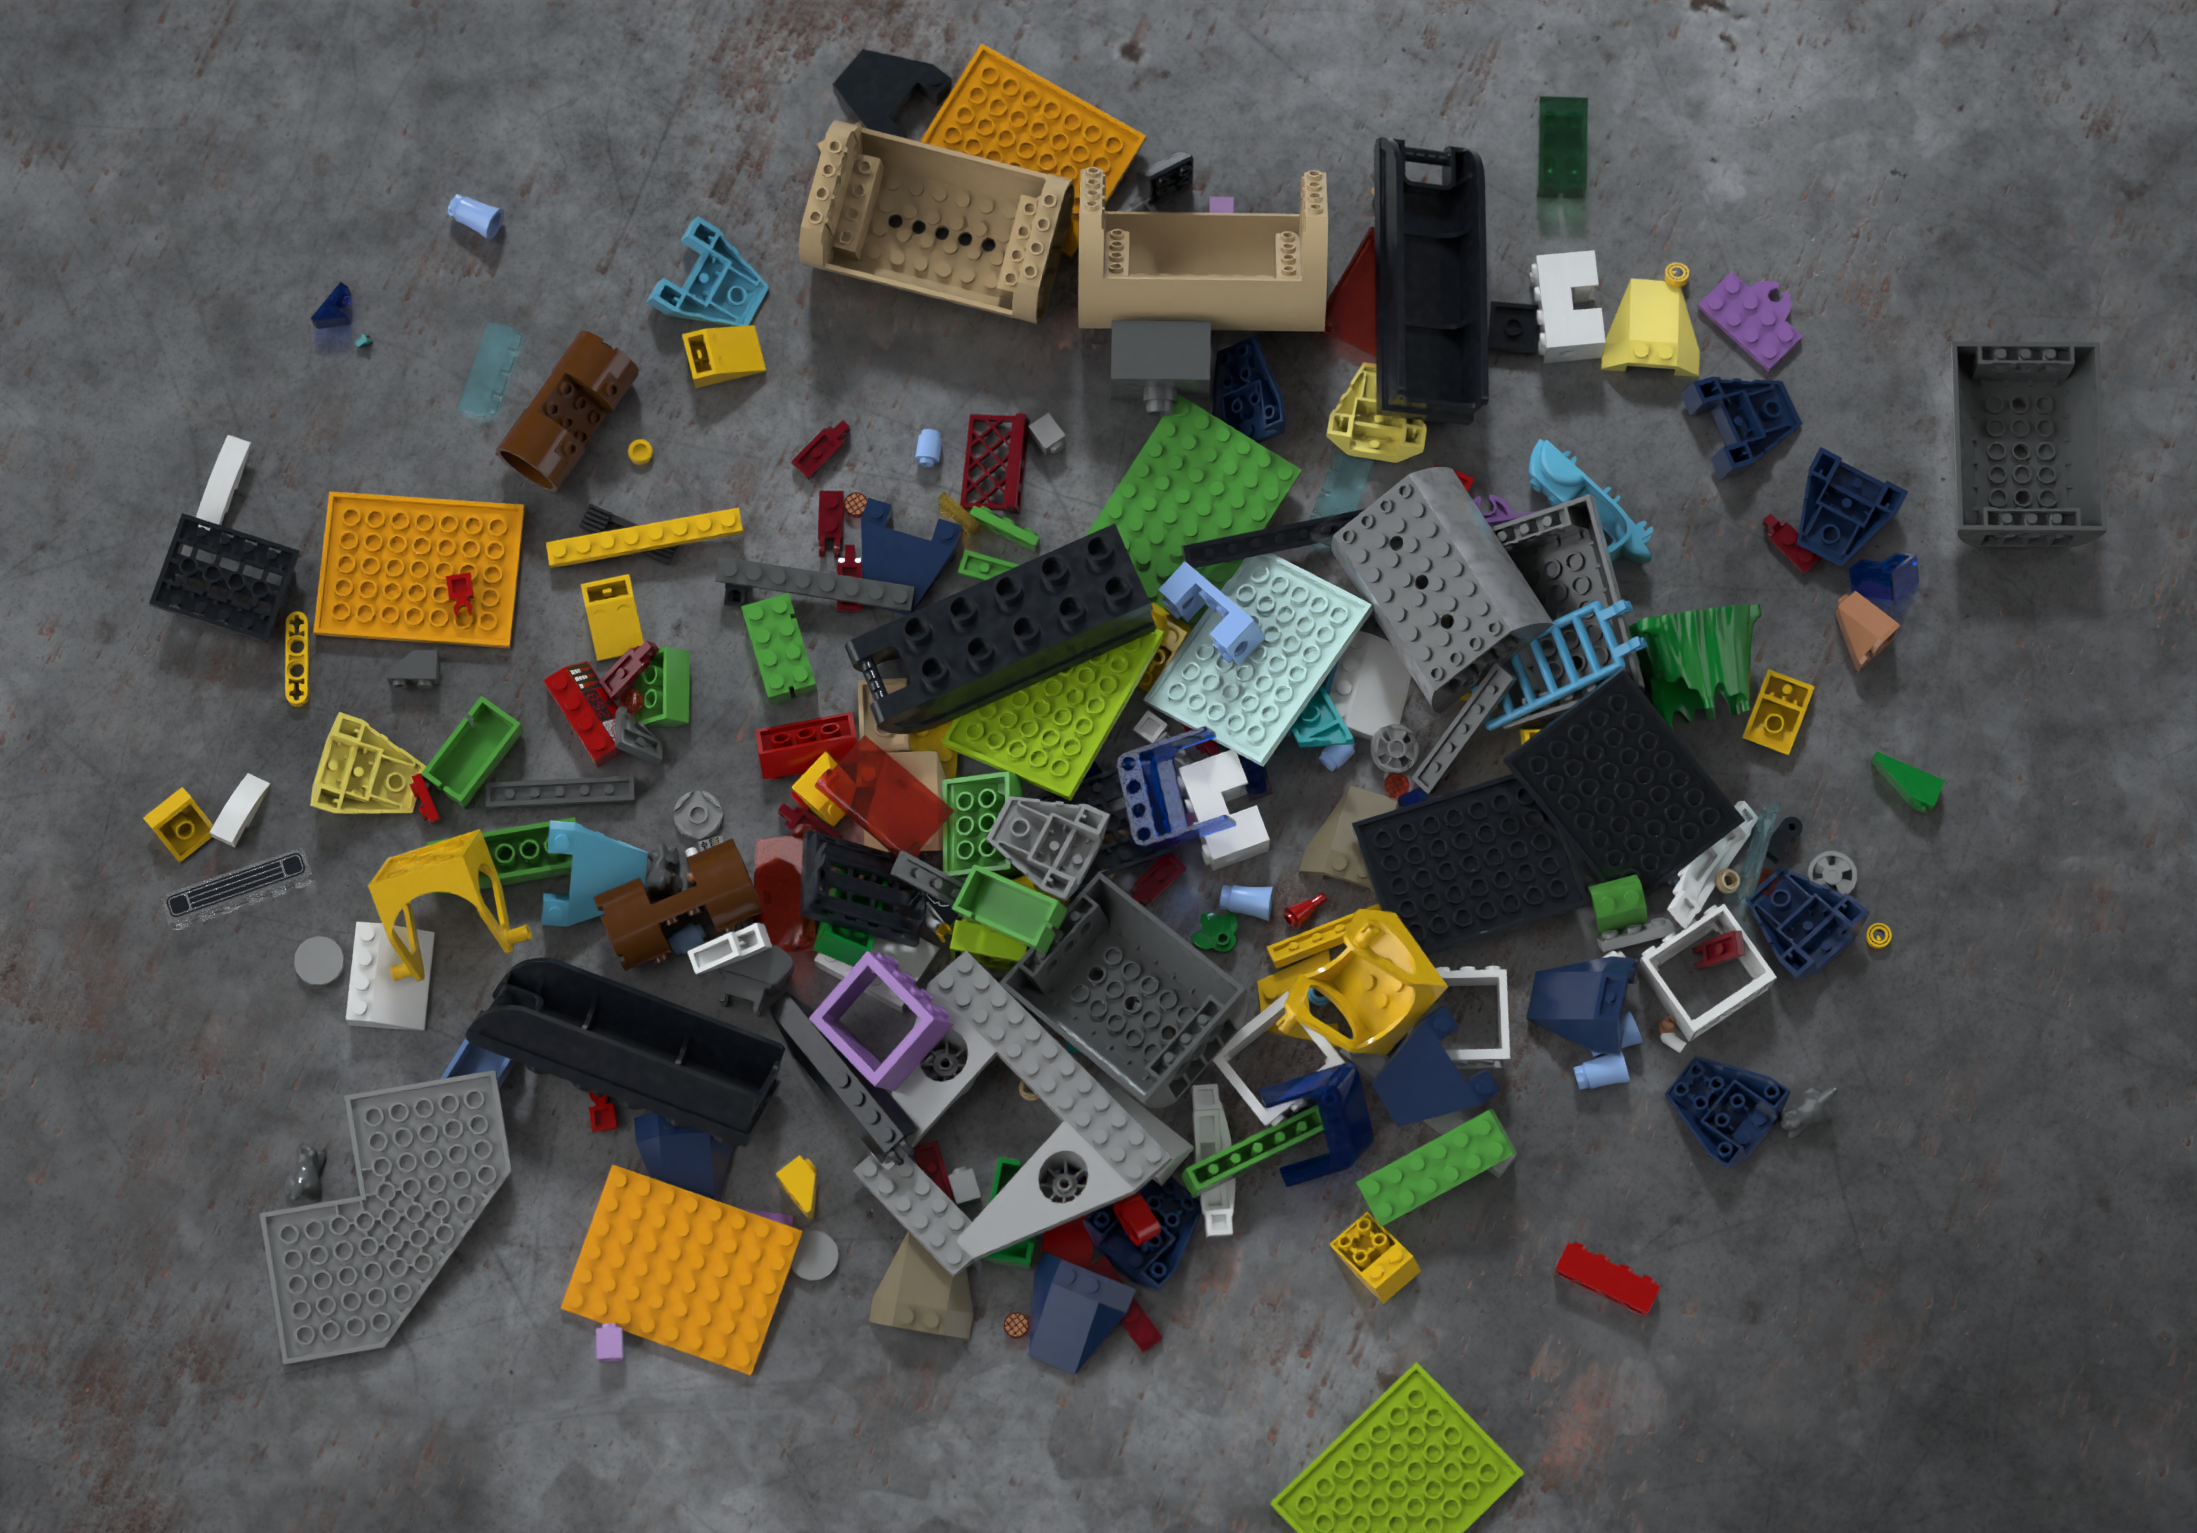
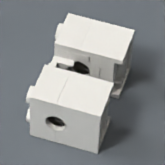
M1595 250L1536 255L1535 264H1531L1529 281L1530 287H1534V299L1539 306V310L1536 311L1537 324L1540 325L1539 341L1537 342L1538 355H1543L1544 363L1602 358L1606 344L1602 308L1573 309V303L1595 301L1594 287L1599 286Z
M1229 750L1179 768L1175 785L1179 796L1185 797L1184 802L1188 813H1193L1196 822L1193 823V826L1203 844V851L1201 853L1206 866L1210 864L1212 871L1269 851L1270 839L1257 805L1230 815L1225 804L1227 801L1247 795L1244 785L1248 784V781L1235 751Z

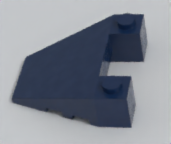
M1709 377L1692 382L1681 394L1690 416L1711 410L1727 446L1722 447L1710 459L1720 481L1741 475L1802 425L1783 381L1756 379L1753 381H1741V378L1724 380L1720 379V377Z
M868 498L861 518L862 578L914 586L911 612L882 608L906 616L916 610L928 594L929 589L940 578L947 565L955 558L963 535L962 525L938 519L931 541L889 529L888 527L893 515L892 504Z
M1446 1006L1436 1008L1415 1024L1413 1030L1403 1040L1398 1050L1370 1084L1398 1127L1481 1105L1501 1091L1488 1070L1478 1071L1467 1080H1464L1439 1041L1459 1028Z

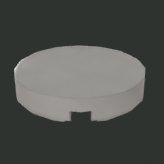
M692 791L679 798L674 807L673 817L675 825L682 835L693 840H703L710 838L719 830L722 825L723 811L720 802L714 795L706 791Z
M316 936L309 938L298 947L295 953L294 965L297 974L304 982L312 986L322 987L338 979L344 970L345 958L342 949L335 941L328 937Z
M817 1230L806 1231L802 1234L791 1268L802 1279L811 1282L822 1281L834 1272L838 1264V1247L834 1240L826 1233Z

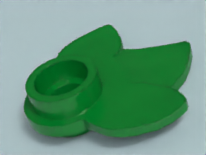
M1203 912L1200 918L1202 930L1191 935L1192 942L1202 950L1214 949L1219 953L1231 952L1236 945L1235 933L1239 927L1236 916L1229 912L1221 918L1214 912ZM1227 938L1226 942H1219L1220 939Z

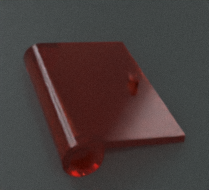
M1369 227L1326 301L1325 329L1318 332L1325 336L1331 335L1376 357L1375 227Z
M866 735L858 741L833 770L831 768L826 770L814 786L896 857H898L900 851H903L918 858L921 854L920 849L954 813L950 806Z
M809 824L797 825V828L792 830V835L755 840L754 887L764 913L754 916L753 924H764L771 944L787 953L812 950L815 946V920L800 916L803 835L807 829L817 832Z

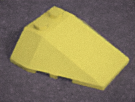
M1631 279L1605 339L1606 344L1602 355L1601 370L1625 372L1627 366L1674 369L1675 376L1698 377L1700 351L1681 287L1671 286L1666 281Z
M1363 362L1351 381L1350 387L1345 394L1343 393L1339 404L1330 414L1326 437L1349 456L1398 463L1424 451L1427 429L1423 420L1377 415L1376 364Z
M339 712L324 746L312 786L310 806L333 814L413 813L417 797H414L409 785L414 783L411 776L422 773L426 766L404 749L397 747L389 741L385 735L378 733L366 721Z

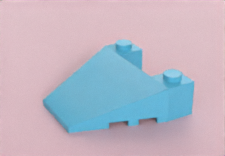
M698 216L691 221L680 241L701 254L683 287L680 288L663 278L657 282L646 303L666 316L731 327L748 326L769 286L751 265L744 261L738 254V250L731 246L717 227Z
M550 820L548 853L572 854L569 894L543 892L542 925L567 927L605 914L604 910H598L593 897L637 878H641L645 886L648 852L622 841L606 837L600 832L584 828L583 825L575 822Z

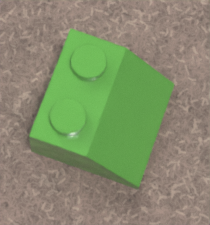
M1637 875L1588 887L1599 935L1607 930H1620L1631 924H1644L1648 922L1645 898Z

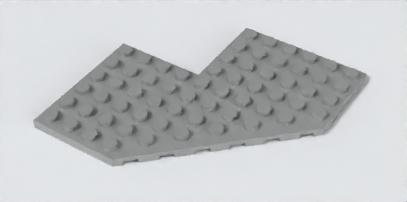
M496 1070L345 1095L360 1196L260 1213L283 1365L383 1348L387 1346L512 1171Z

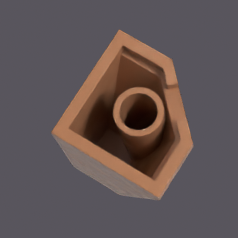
M1855 591L1850 596L1845 594L1836 603L1838 607L1835 616L1854 666L1860 671L1894 640L1900 625Z

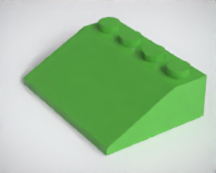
M1006 771L942 780L944 873L953 878H967L975 864L1003 877L1024 875L986 840L1008 797L1023 798V780L1016 774Z

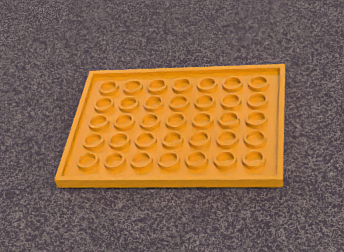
M981 43L920 142L1045 174L1050 173L1074 179V207L1062 252L1073 259L1079 249L1081 169L1096 167L1103 170V174L1106 176L1107 204L1147 138L1141 132Z
M329 491L314 635L511 649L525 506L521 504ZM470 572L475 598L468 599L473 607V615H469L468 608L462 607L459 610L460 617L457 618L454 613V605L457 601L450 602L446 576Z
M612 1164L561 1309L603 1324H618V1327H622L623 1331L752 1376L803 1231Z

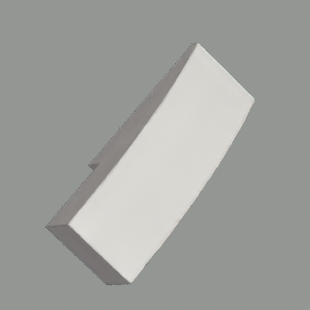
M248 773L218 816L210 831L212 837L235 847L245 827H249L271 784Z
M755 923L735 933L729 932L687 952L695 974L699 975L772 948L765 925Z

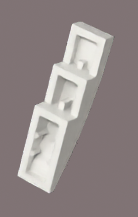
M231 435L227 436L205 489L196 515L197 518L219 525L222 524L224 514L228 513L234 490L238 489L251 442Z

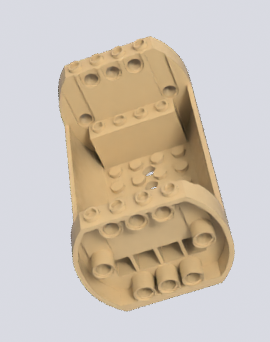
M835 120L830 125L825 136L802 220L799 238V258L801 263L806 266L1040 324L1048 308L1072 219L1075 182L1074 179L1050 173L1045 174ZM893 216L902 218L903 221L900 227L893 228L889 225V221ZM916 222H923L926 225L923 233L916 234L912 231V227ZM939 228L949 230V236L946 239L940 240L936 237V231ZM962 234H970L972 236L971 244L967 246L961 245L959 243L960 236ZM988 239L996 243L995 249L990 252L984 251L982 248L983 242Z
M1096 167L1081 169L1079 328L1112 329V320L1211 322V330L1324 331L1328 257L1326 173L1317 170L1304 172V177L1301 179L1300 214L1106 212V176L1103 174V170Z

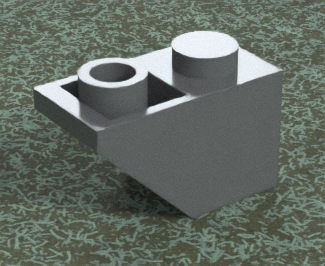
M412 650L387 673L389 684L395 688H407L408 685H418L419 688L424 689L432 688V685H439L440 655L438 651Z

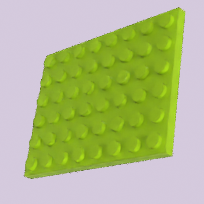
M1156 629L1152 633L954 719L941 741L942 745L1002 772L1010 771L1023 781L1071 801L1165 638L1164 631Z
M1416 1362L1274 1498L1270 1505L1297 1533H1464L1524 1472Z

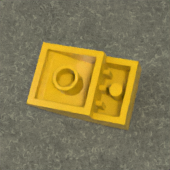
M1768 669L1742 738L1789 756L1815 686Z

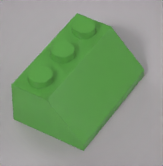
M665 646L659 648L656 655L650 659L651 663L648 668L635 680V692L641 693L640 697L635 696L639 698V701H634V703H637V706L638 704L641 705L640 709L634 707L635 724L640 721L647 728H674L689 723L690 651Z

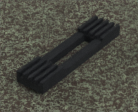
M590 503L584 518H582V522L579 524L580 528L594 534L609 531L606 530L609 522L622 528L639 526ZM678 545L639 553L669 565Z

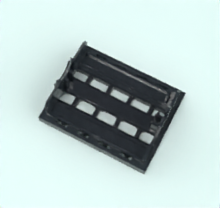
M182 513L149 605L268 644L278 616L280 617L285 598L290 589L289 583L297 564L300 550ZM184 545L193 547L190 556L181 554ZM269 548H273V549L279 550V551H281V552L278 553V552H276L275 550H269ZM198 549L215 554L214 564L197 560ZM222 557L240 562L238 570L232 571L220 567ZM245 564L264 570L261 579L244 575ZM269 572L283 576L280 586L266 581ZM175 574L183 575L180 583L174 582ZM188 577L205 582L204 591L186 586ZM212 585L230 590L228 598L209 593ZM235 593L254 598L251 606L233 601ZM259 600L271 603V611L267 612L258 609Z
M1140 760L1083 779L1071 801L1051 792L1031 798L1040 799V801L1048 799L1046 802L1056 803V801L1070 805L1087 804L1092 807L1101 805L1103 812L1110 814L1104 835L1112 833L1115 841L1100 847L1080 886L1088 884L1098 872L1107 877L1175 853V847ZM1137 793L1140 802L1133 803L1130 795ZM1124 797L1127 807L1110 812L1107 803ZM1152 821V828L1144 831L1141 822ZM1133 825L1136 826L1138 833L1120 838L1118 830Z
M809 829L804 833L800 916L916 948L920 943V929L926 920V907L928 906L926 903L929 901V898L925 896V892L890 874L898 857L897 854ZM923 854L919 860L928 864V855ZM830 866L847 870L846 875L831 871ZM853 873L867 876L869 881L853 877ZM876 880L893 883L892 888L877 884ZM899 886L910 888L912 893L899 890ZM829 889H839L845 895V899L830 896ZM855 894L863 896L868 901V906L852 902V896ZM878 901L885 902L891 908V912L875 908V903ZM903 907L912 910L911 918L898 915V909Z

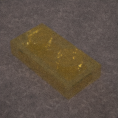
M943 492L937 498L938 506H940L938 510L946 518L951 516L957 522L956 524L962 525L964 534L970 533L975 537L980 531V523L946 492Z

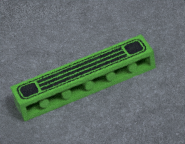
M1316 1105L1276 1126H1272L1185 1168L1181 1177L1192 1198H1195L1325 1135L1330 1126L1319 1105Z

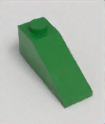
M1876 751L1871 759V763L1908 804L1912 805L1914 810L1921 813H1926V811L1931 813L1945 780Z

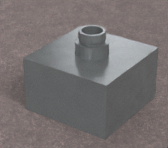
M1112 320L1111 399L1143 400V403L1147 404V414L1151 416L1173 415L1174 404L1177 403V394L1187 400H1209L1211 322Z

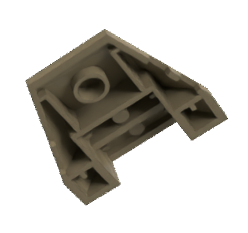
M1350 786L1306 847L1299 872L1323 879L1324 875L1371 888V894H1375L1351 824L1399 809L1398 799Z
M908 1231L873 1296L869 1322L969 1339L974 1313L967 1270L965 1269L956 1278H953Z

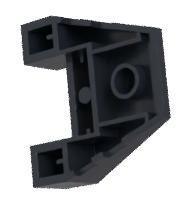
M862 49L832 85L862 128L907 139L906 131L894 123L892 119L916 91L938 106L952 90V79L931 63Z

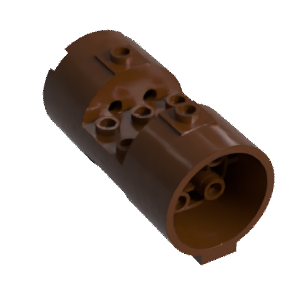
M584 330L579 331L528 408L523 410L496 448L497 452L495 455L509 468L514 469L532 483L551 492L558 491L584 454V446L604 417L615 410L639 375V369L636 364L617 347L614 349L607 343H604L603 338Z
M733 838L687 857L686 859L697 885L653 904L641 878L593 897L598 910H604L605 914L601 916L602 922L618 957L623 956L624 958L621 965L625 971L651 960H654V963L657 964L668 959L667 954L672 952L662 924L664 923L666 927L680 922V916L684 914L692 917L704 912L703 906L707 907L717 932L723 930L724 934L737 930V924L764 913L755 887Z

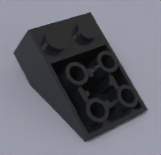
M1179 151L1137 172V183L1145 197L1151 198L1148 201L1149 204L1163 203L1169 199L1170 195L1176 192L1183 193L1193 184L1194 163L1192 155Z

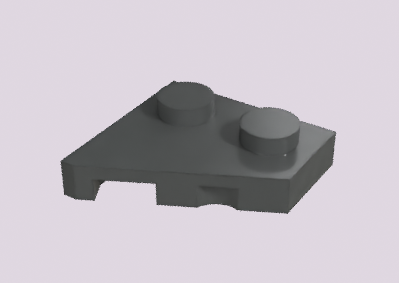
M620 706L616 710L615 747L658 765L662 761L663 741L654 733H651L642 722L638 721L635 724L625 715L627 709Z

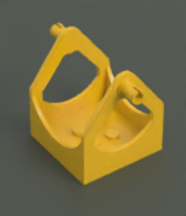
M481 829L389 857L368 885L388 940L404 962L390 967V972L395 982L413 976L418 982L425 979L416 923L411 907V900L423 894L448 892L470 901L477 907L481 918L506 954L513 952L514 944L532 939V933L528 924L510 930L502 885ZM479 871L485 873L491 879L500 924H498L482 899L478 880ZM402 908L404 910L411 953L393 928L396 917Z
M1358 909L1354 913L1343 937L1347 949L1320 969L1305 975L1301 974L1296 978L1284 1003L1287 1012L1276 1022V1026H1280L1278 1029L1288 1034L1296 1023L1300 1022L1348 1052L1387 1055L1448 986L1396 913ZM1309 988L1318 990L1342 1012L1352 1029L1354 1039H1348L1312 1016L1304 1004Z

